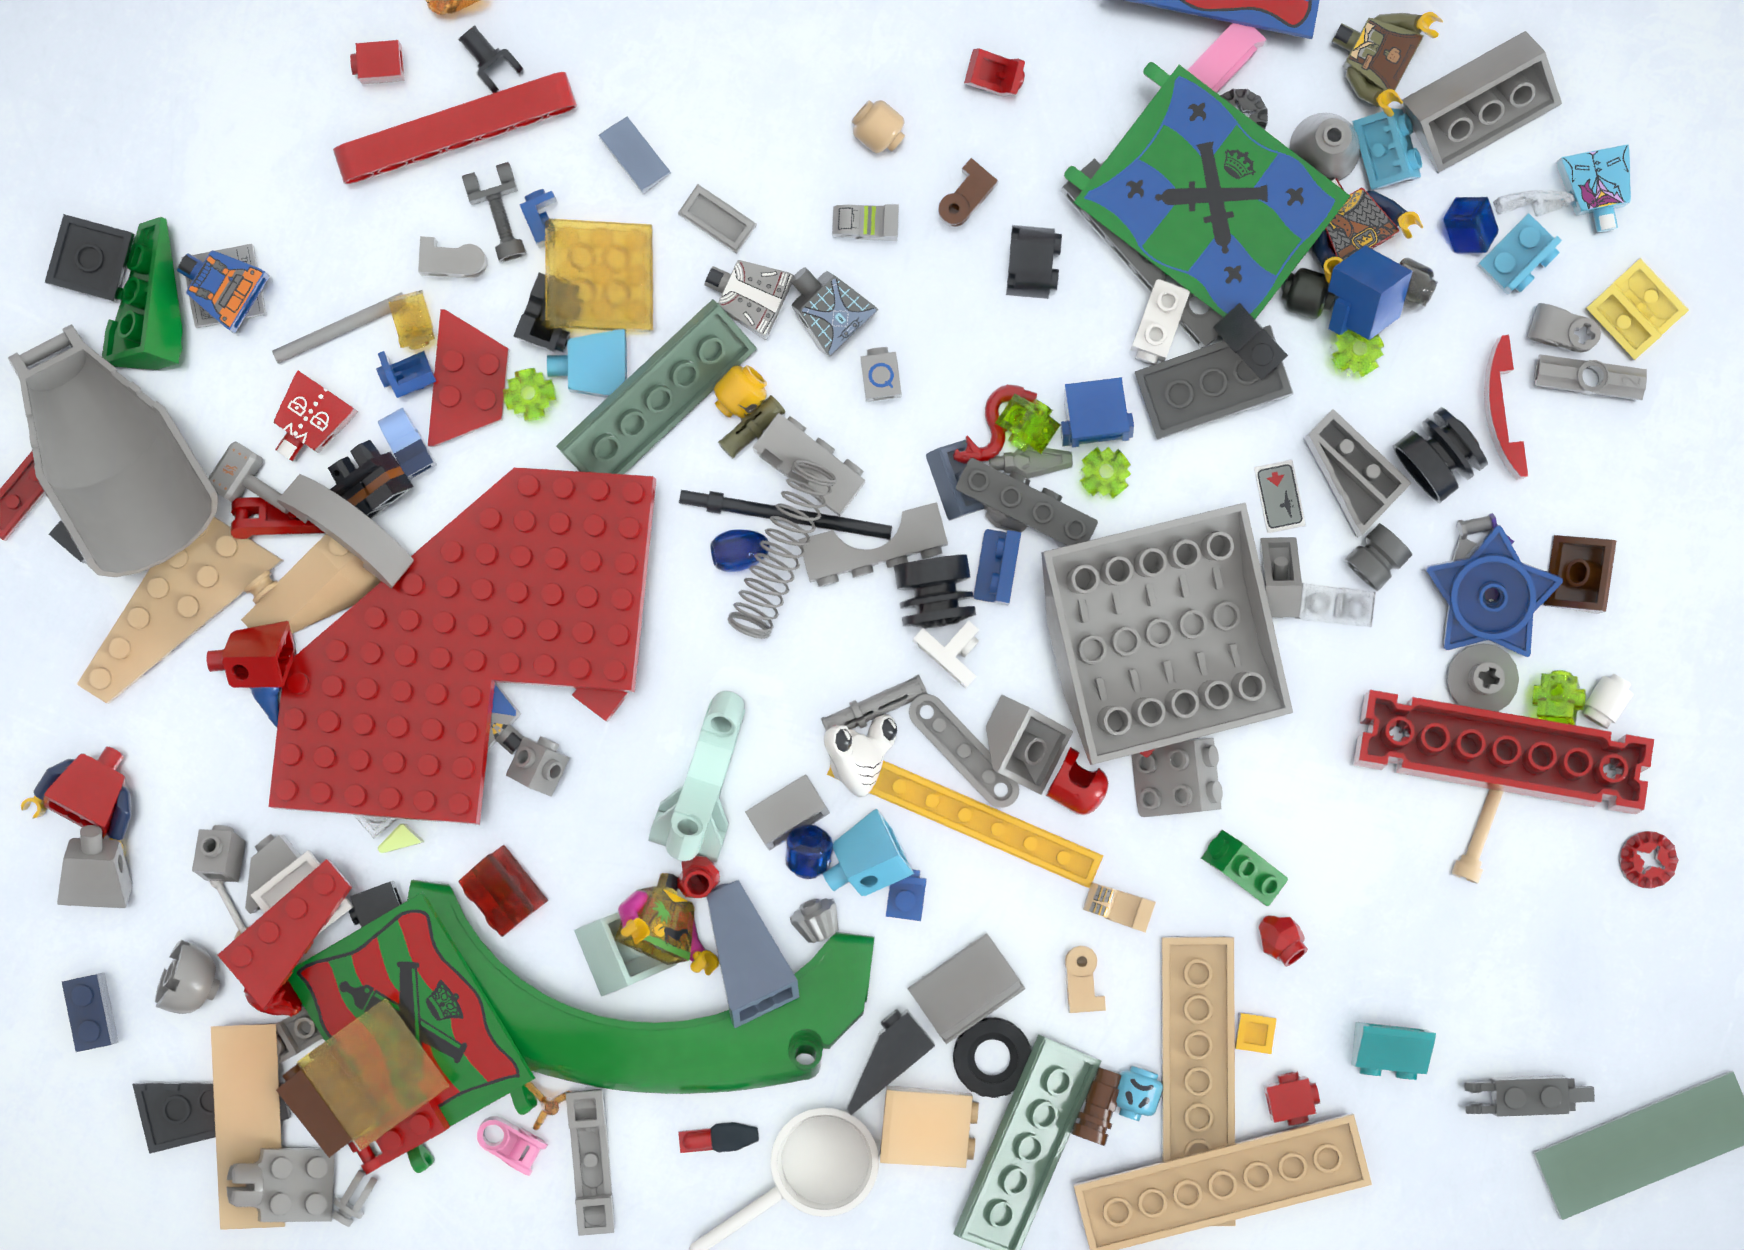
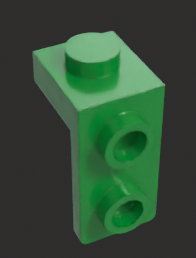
M1221 830L1218 836L1210 842L1207 851L1201 857L1210 866L1229 877L1265 906L1271 905L1288 881V877L1224 830Z

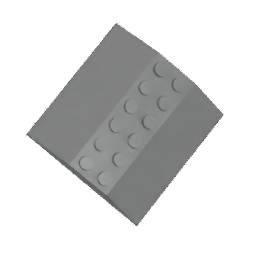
M1246 503L1041 552L1047 624L1063 694L1090 765L1293 713Z

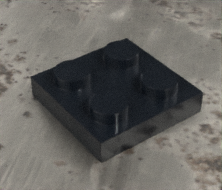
M63 214L44 283L116 303L135 234Z

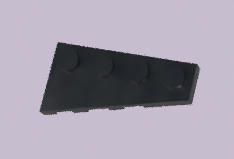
M213 1083L132 1084L149 1154L216 1137ZM279 1095L281 1121L291 1118L288 1105Z

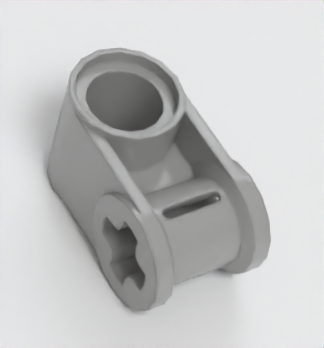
M1538 303L1528 338L1546 345L1583 353L1597 345L1600 340L1601 331L1599 325L1590 318L1570 313L1565 309L1550 304ZM1582 327L1587 328L1586 334L1591 336V339H1587L1581 344L1578 342L1579 336L1575 335L1574 331H1579Z

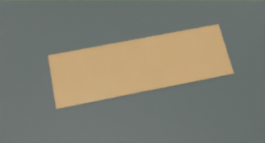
M276 1024L211 1026L220 1230L285 1227V1222L258 1221V1211L255 1207H236L230 1204L226 1188L246 1187V1184L232 1183V1180H227L231 1165L257 1162L260 1157V1148H282L279 1094L276 1091L279 1088Z

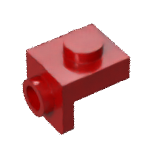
M980 48L973 49L964 83L999 96L1016 95L1024 82L1025 73L1023 69L1025 61L1019 58L1008 59Z

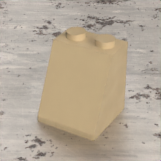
M886 1086L880 1163L966 1168L967 1159L974 1160L975 1138H969L970 1123L977 1124L979 1102H972V1093Z

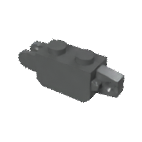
M1559 1075L1496 1077L1486 1082L1465 1083V1091L1470 1093L1491 1091L1492 1104L1471 1103L1466 1105V1114H1493L1497 1117L1569 1114V1111H1576V1103L1595 1102L1593 1086H1575L1574 1078Z

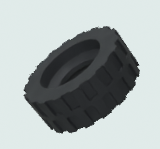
M997 1017L984 1018L959 1035L954 1046L953 1063L958 1078L967 1089L982 1097L998 1098L1004 1095L1007 1096L1015 1090L1032 1050L1025 1034L1012 1022ZM998 1040L1008 1047L1010 1063L1004 1072L998 1075H987L978 1069L975 1063V1052L984 1041Z

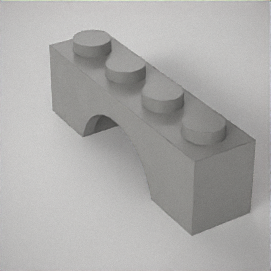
M935 502L902 511L901 523L896 534L890 541L878 548L864 550L851 547L831 530L809 536L810 543L803 545L805 551L803 559L810 583L817 581L818 587L839 582L838 575L852 572L854 578L873 573L872 566L886 562L887 568L907 563V556L921 553L922 559L943 554L941 547L948 546V541L938 504ZM807 537L798 539L799 543L806 542Z

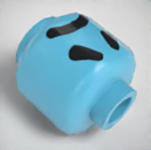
M1131 1066L1130 1071H1121L1119 1075L1122 1076L1117 1088L1119 1093L1116 1100L1117 1106L1121 1108L1119 1115L1136 1121H1140L1141 1115H1154L1163 1091V1084L1157 1080L1158 1074L1135 1066Z

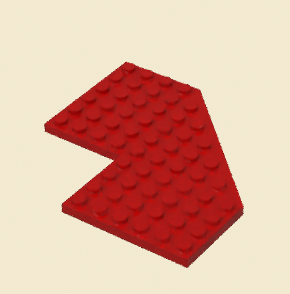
M517 467L511 469L411 555L414 560L413 563L392 588L381 581L293 657L292 665L281 690L268 807L273 809L480 825L495 682L635 692L656 478L643 475Z

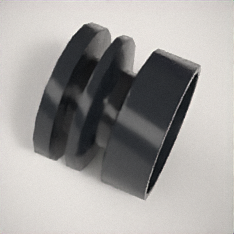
M1440 407L1433 413L1436 423L1429 418L1422 422L1424 431L1428 436L1426 440L1412 430L1393 445L1395 454L1408 473L1437 503H1441L1459 488L1457 480L1453 475L1454 471L1469 480L1474 476L1471 466L1480 471L1488 465L1487 458L1472 432L1463 422L1456 419L1443 407Z
M967 554L936 557L894 565L897 589L914 591L913 598L899 603L900 609L916 608L917 614L902 617L903 627L913 626L927 629L958 624V622L976 615L975 606L959 607L958 603L960 600L973 598V592L956 591L957 583L971 578Z

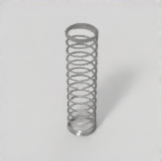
M796 460L793 462L791 469L807 481L827 486L829 489L827 492L820 493L810 485L792 478L787 479L786 482L798 491L819 496L823 500L822 505H814L804 497L789 491H782L781 495L794 504L814 508L818 513L817 517L809 518L803 512L786 504L778 503L775 505L777 510L785 515L809 521L812 524V529L804 530L792 521L779 516L770 517L772 523L783 529L803 533L807 537V541L799 543L793 537L776 529L767 528L764 530L769 537L779 542L798 546L802 553L800 555H793L787 549L769 541L759 542L760 546L766 551L781 557L793 558L797 565L789 568L783 562L762 553L754 555L756 560L766 566L788 571L791 574V578L783 580L777 574L763 567L754 565L749 567L753 574L762 579L783 583L786 587L785 592H778L773 587L757 579H744L745 584L750 588L765 594L778 596L781 600L780 604L773 605L764 597L751 591L741 590L738 592L744 600L752 604L773 608L775 611L774 617H768L760 610L741 602L733 604L734 608L739 612H732L728 615L727 620L729 624L745 635L759 639L770 636L771 630L774 628L771 620L779 616L776 608L784 604L781 595L789 592L787 583L792 582L795 578L792 570H796L800 566L797 558L805 555L803 545L810 543V537L807 533L815 531L816 527L813 521L821 517L818 508L825 507L827 503L824 496L832 492L830 486H833L836 482L835 475L816 463ZM806 468H809V469H812V470H814V471H816V472H819V473H821L822 475L826 476V477H827L828 479H830V480L823 479V478H822L821 476H819L818 474H816V473H814V472H812V471H810V470H808V469H806ZM791 482L800 484V485H802V486H804V487H806V488H808V489H810V490H812V491H809V490L800 488V487L794 485V484L791 483ZM785 494L790 495V496H794V497H796V498H798V499L804 501L805 503H802V502L796 501V500H794V499H792V498H789V497L786 496ZM780 507H784V508H787V509H789V510H792V511L798 513V514L801 515V516H798V515L789 513V512L783 510V509L780 508ZM774 519L786 522L797 529L785 526ZM770 532H774V533H777V534H779V535H782V536L786 537L787 539H789V540H791V541H787V540L781 539V538H779V537H776V536H774L773 534H771ZM764 544L776 547L787 554L774 551L765 546ZM758 556L770 559L781 566H776L774 564L768 563L759 558ZM753 569L764 571L777 579L764 576ZM747 581L758 583L771 591L760 589ZM742 593L749 594L756 598H759L767 604L754 601L746 597ZM737 606H743L748 609H751L756 613L760 614L761 616L748 613ZM733 618L749 621L762 629L744 626ZM762 620H767L770 623V627Z

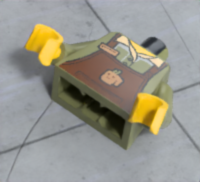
M1427 12L1423 15L1410 13L1379 14L1375 18H1368L1361 32L1341 23L1332 42L1350 51L1343 64V68L1346 70V78L1357 97L1376 107H1381L1387 116L1392 117L1395 113L1388 105L1393 101L1403 104L1402 99L1395 90L1424 37L1420 32L1423 31L1431 38H1437L1439 33L1429 29L1433 22L1443 23V20L1433 12Z

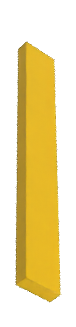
M884 760L878 779L869 791L872 795L1089 889L1103 859V855ZM830 765L827 775L835 778Z

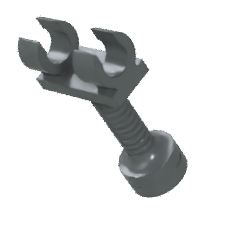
M509 161L496 165L502 184L481 191L475 172L462 176L470 204L474 205L488 201L489 205H491L490 209L494 222H496L495 225L497 232H499V239H501L500 244L495 247L499 262L514 260L526 254L522 239H515L512 236L513 233H511L510 223L506 216L503 200L501 199L503 195L518 191Z

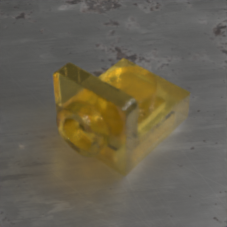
M423 290L388 299L400 348L408 346L411 350L423 348L430 343V340L435 339V329Z

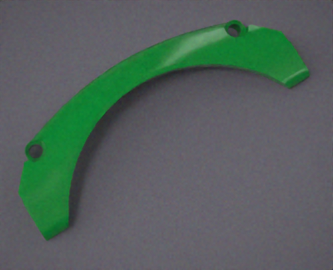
M411 880L407 901L421 892L425 893L530 1070L550 1077L612 1090L661 1094L733 1092L809 1080L819 1073L823 1048L830 1049L864 1014L875 936L836 932L818 953L794 974L798 980L799 998L737 1028H734L731 1022L729 1010L685 1021L658 1023L624 1021L597 1016L570 1007L543 994L521 980L502 964L480 940L465 918L449 884ZM806 1053L811 1055L815 1061L809 1065H803L796 1060V1057Z

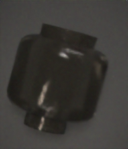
M1406 257L1399 264L1413 272L1403 306L1410 310H1416L1420 305L1427 306L1437 287L1438 281L1434 280L1435 274L1433 269Z

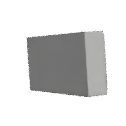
M699 184L696 185L678 212V215L736 254L757 226V223Z

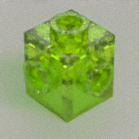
M1350 329L1341 335H1335L1338 341L1330 347L1333 351L1330 356L1341 373L1345 371L1347 376L1351 377L1358 372L1362 378L1380 367L1377 360L1384 355L1381 351L1384 343L1379 334L1370 340ZM1359 342L1362 344L1365 354L1357 355L1353 351L1355 343Z
M535 368L514 372L515 378L507 379L509 388L503 389L507 410L514 409V414L518 418L524 417L525 422L545 418V412L553 411L551 401L557 400L553 380H546L544 373H536ZM524 388H534L535 395L532 399L527 400L522 397Z
M1017 394L1013 395L995 424L1010 435L1007 440L1010 444L1023 452L1030 448L1039 454H1042L1061 425L1050 416L1053 410L1037 399L1030 402Z
M1096 447L1081 460L1085 466L1079 471L1083 477L1079 482L1092 497L1097 494L1102 500L1109 494L1114 499L1129 486L1125 480L1131 475L1128 471L1131 463L1119 449L1113 452L1110 447H1107L1101 452ZM1101 466H1110L1113 470V475L1110 478H1103L1099 472Z
M1554 670L1551 674L1542 673L1540 685H1534L1532 697L1533 706H1538V719L1576 725L1578 710H1584L1586 689H1581L1578 676H1573L1568 671Z

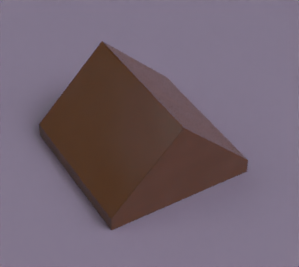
M1554 535L1549 573L1560 576L1563 582L1544 602V605L1594 614L1606 612L1617 541L1612 539Z

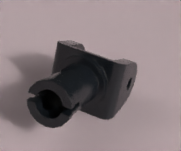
M476 25L472 26L458 39L479 63L477 65L479 69L476 74L492 93H496L499 89L484 70L500 56L517 73L523 70V67L509 50L494 49L482 33L479 32Z

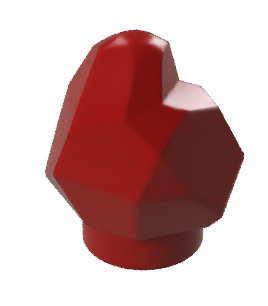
M695 856L691 860L681 862L682 872L677 882L678 889L685 897H707L719 884V870L707 857Z
M1269 915L1261 920L1258 929L1261 934L1264 953L1278 961L1281 960L1286 967L1294 964L1305 955L1308 950L1303 943L1305 936L1300 926L1291 917Z

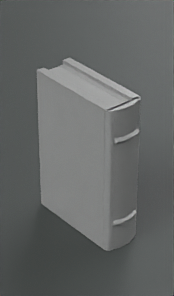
M986 933L973 943H969V946L932 972L922 976V979L907 989L945 1044H948L1026 988Z

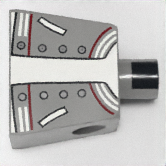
M737 260L731 274L712 266L704 285L722 293L718 304L731 318L759 337L767 340L792 285L790 280L794 275L774 268Z

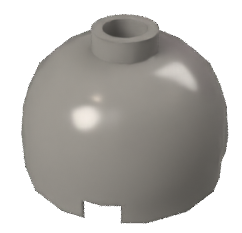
M181 939L177 942L169 956L176 960H172L168 969L164 968L155 995V1003H157V1008L168 1012L187 1014L202 1007L206 999H214L220 980L215 979L216 966L213 958L204 949Z

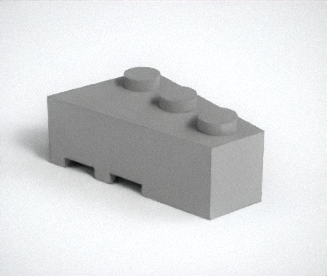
M1334 409L1304 438L1357 538L1362 536L1411 484L1396 467Z
M778 413L753 446L754 453L788 479L792 478L802 481L820 493L827 492L829 490L828 487L807 481L794 473L791 469L793 462L796 460L810 461L832 472L836 477V482L833 486H830L832 492L824 496L827 503L825 506L840 517L865 484V479L861 477L864 471L849 459H846L844 463L832 455L835 451L832 446L819 437L814 441L804 433L807 428L791 416L786 419ZM806 468V469H808V470H810V471H812V472L818 474V475L821 476L823 479L830 480V479H828L826 476L822 475L821 473L816 472V471H814V470H812V469ZM797 484L799 487H801V488H803V489L812 491V490H810V489H808V488H806V487H804V486H802V485H800V484ZM811 495L819 502L823 503V500L819 496Z

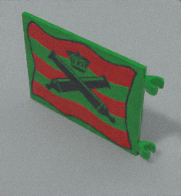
M424 892L303 961L292 970L293 973L288 981L328 1047L339 1040L343 1046L338 1050V1053L373 1098L379 1101L385 1096L393 1108L374 1122L376 1127L431 1096L435 1099L450 1127L509 1093L518 1114L525 1115L536 1107V1097L525 1086V1084L534 1080L535 1076ZM422 1144L407 1152L411 1167L416 1173L425 1171L434 1163L432 1154Z

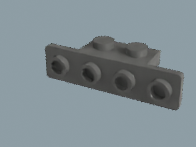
M974 458L969 459L956 485L957 491L1067 546L1091 539L1098 521L1062 503L1063 497L1058 493L1045 487L1040 492L1030 487L1031 481L1012 471L1010 476Z

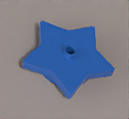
M1499 524L1491 530L1470 557L1432 564L1426 567L1431 579L1448 603L1443 643L1446 650L1490 640L1520 655L1529 657L1531 655L1533 613L1563 582L1560 576L1521 562L1504 529ZM1488 588L1498 590L1496 600L1488 601L1485 598L1484 594Z

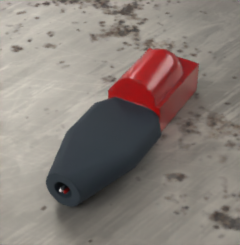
M735 1122L715 1124L711 1128L678 1131L680 1153L714 1150L718 1153L731 1152L759 1141L757 1127Z

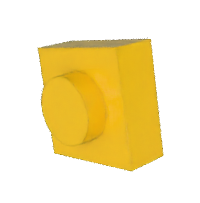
M1240 1013L1235 1049L1271 1054L1277 1019Z

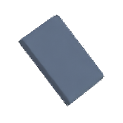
M628 116L598 135L642 194L671 173Z
M966 440L939 447L926 454V459L948 520L984 509V505L979 501L956 490V485L967 464L954 460L953 454L956 449L959 452L966 450Z

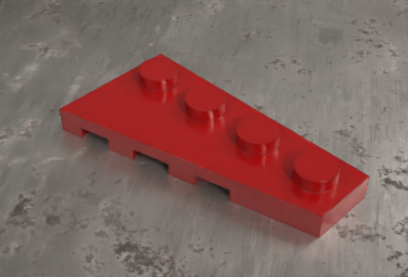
M329 859L322 862L217 954L263 1010L268 1009L274 1000L273 997L289 979L294 967L310 949L315 937L322 927L329 922L352 889L351 884Z

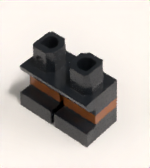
M371 440L360 443L350 450L359 466L357 469L349 457L342 458L328 467L336 483L330 490L351 503L370 519L413 488L412 483L391 451L381 455Z

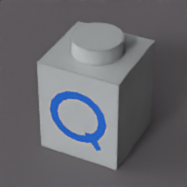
M888 347L868 349L867 356H860L866 402L901 398L902 392L896 352L888 353Z

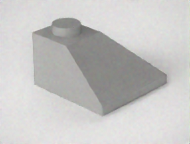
M1001 695L986 725L993 770L1042 795L1073 731L1034 709Z

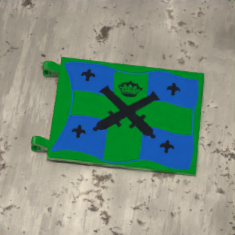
M1149 62L1144 68L1143 74L1160 86V90L1092 179L1076 167H1068L1064 177L1082 191L1073 203L1222 317L1226 316L1237 304L1241 303L1256 319L1348 198H1350V195L1180 64L1169 75L1154 62Z

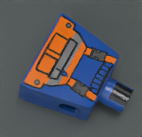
M213 250L204 262L187 253L177 268V272L192 280L186 294L233 333H236L270 277L269 274L260 268Z

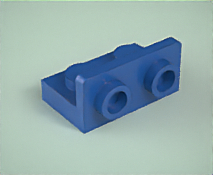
M991 529L984 531L974 599L1009 605L1021 532L1011 530L1003 532Z

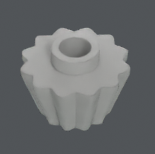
M834 899L809 900L799 907L800 910L795 911L794 915L790 917L791 924L808 943L821 942L839 930Z

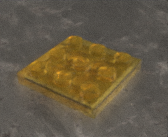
M567 219L546 220V327L611 331L625 329V331L632 332L652 331V224Z
M387 998L296 1062L359 1151L363 1150L450 1086Z

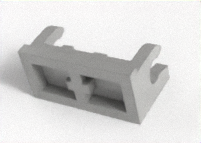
M806 774L745 811L769 851L830 814Z

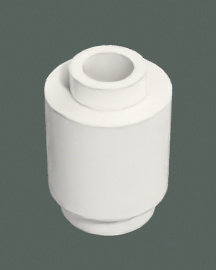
M1614 673L1610 678L1602 676L1585 703L1587 708L1583 715L1597 725L1608 729L1611 723L1615 724L1633 697L1634 694L1628 690L1631 684Z

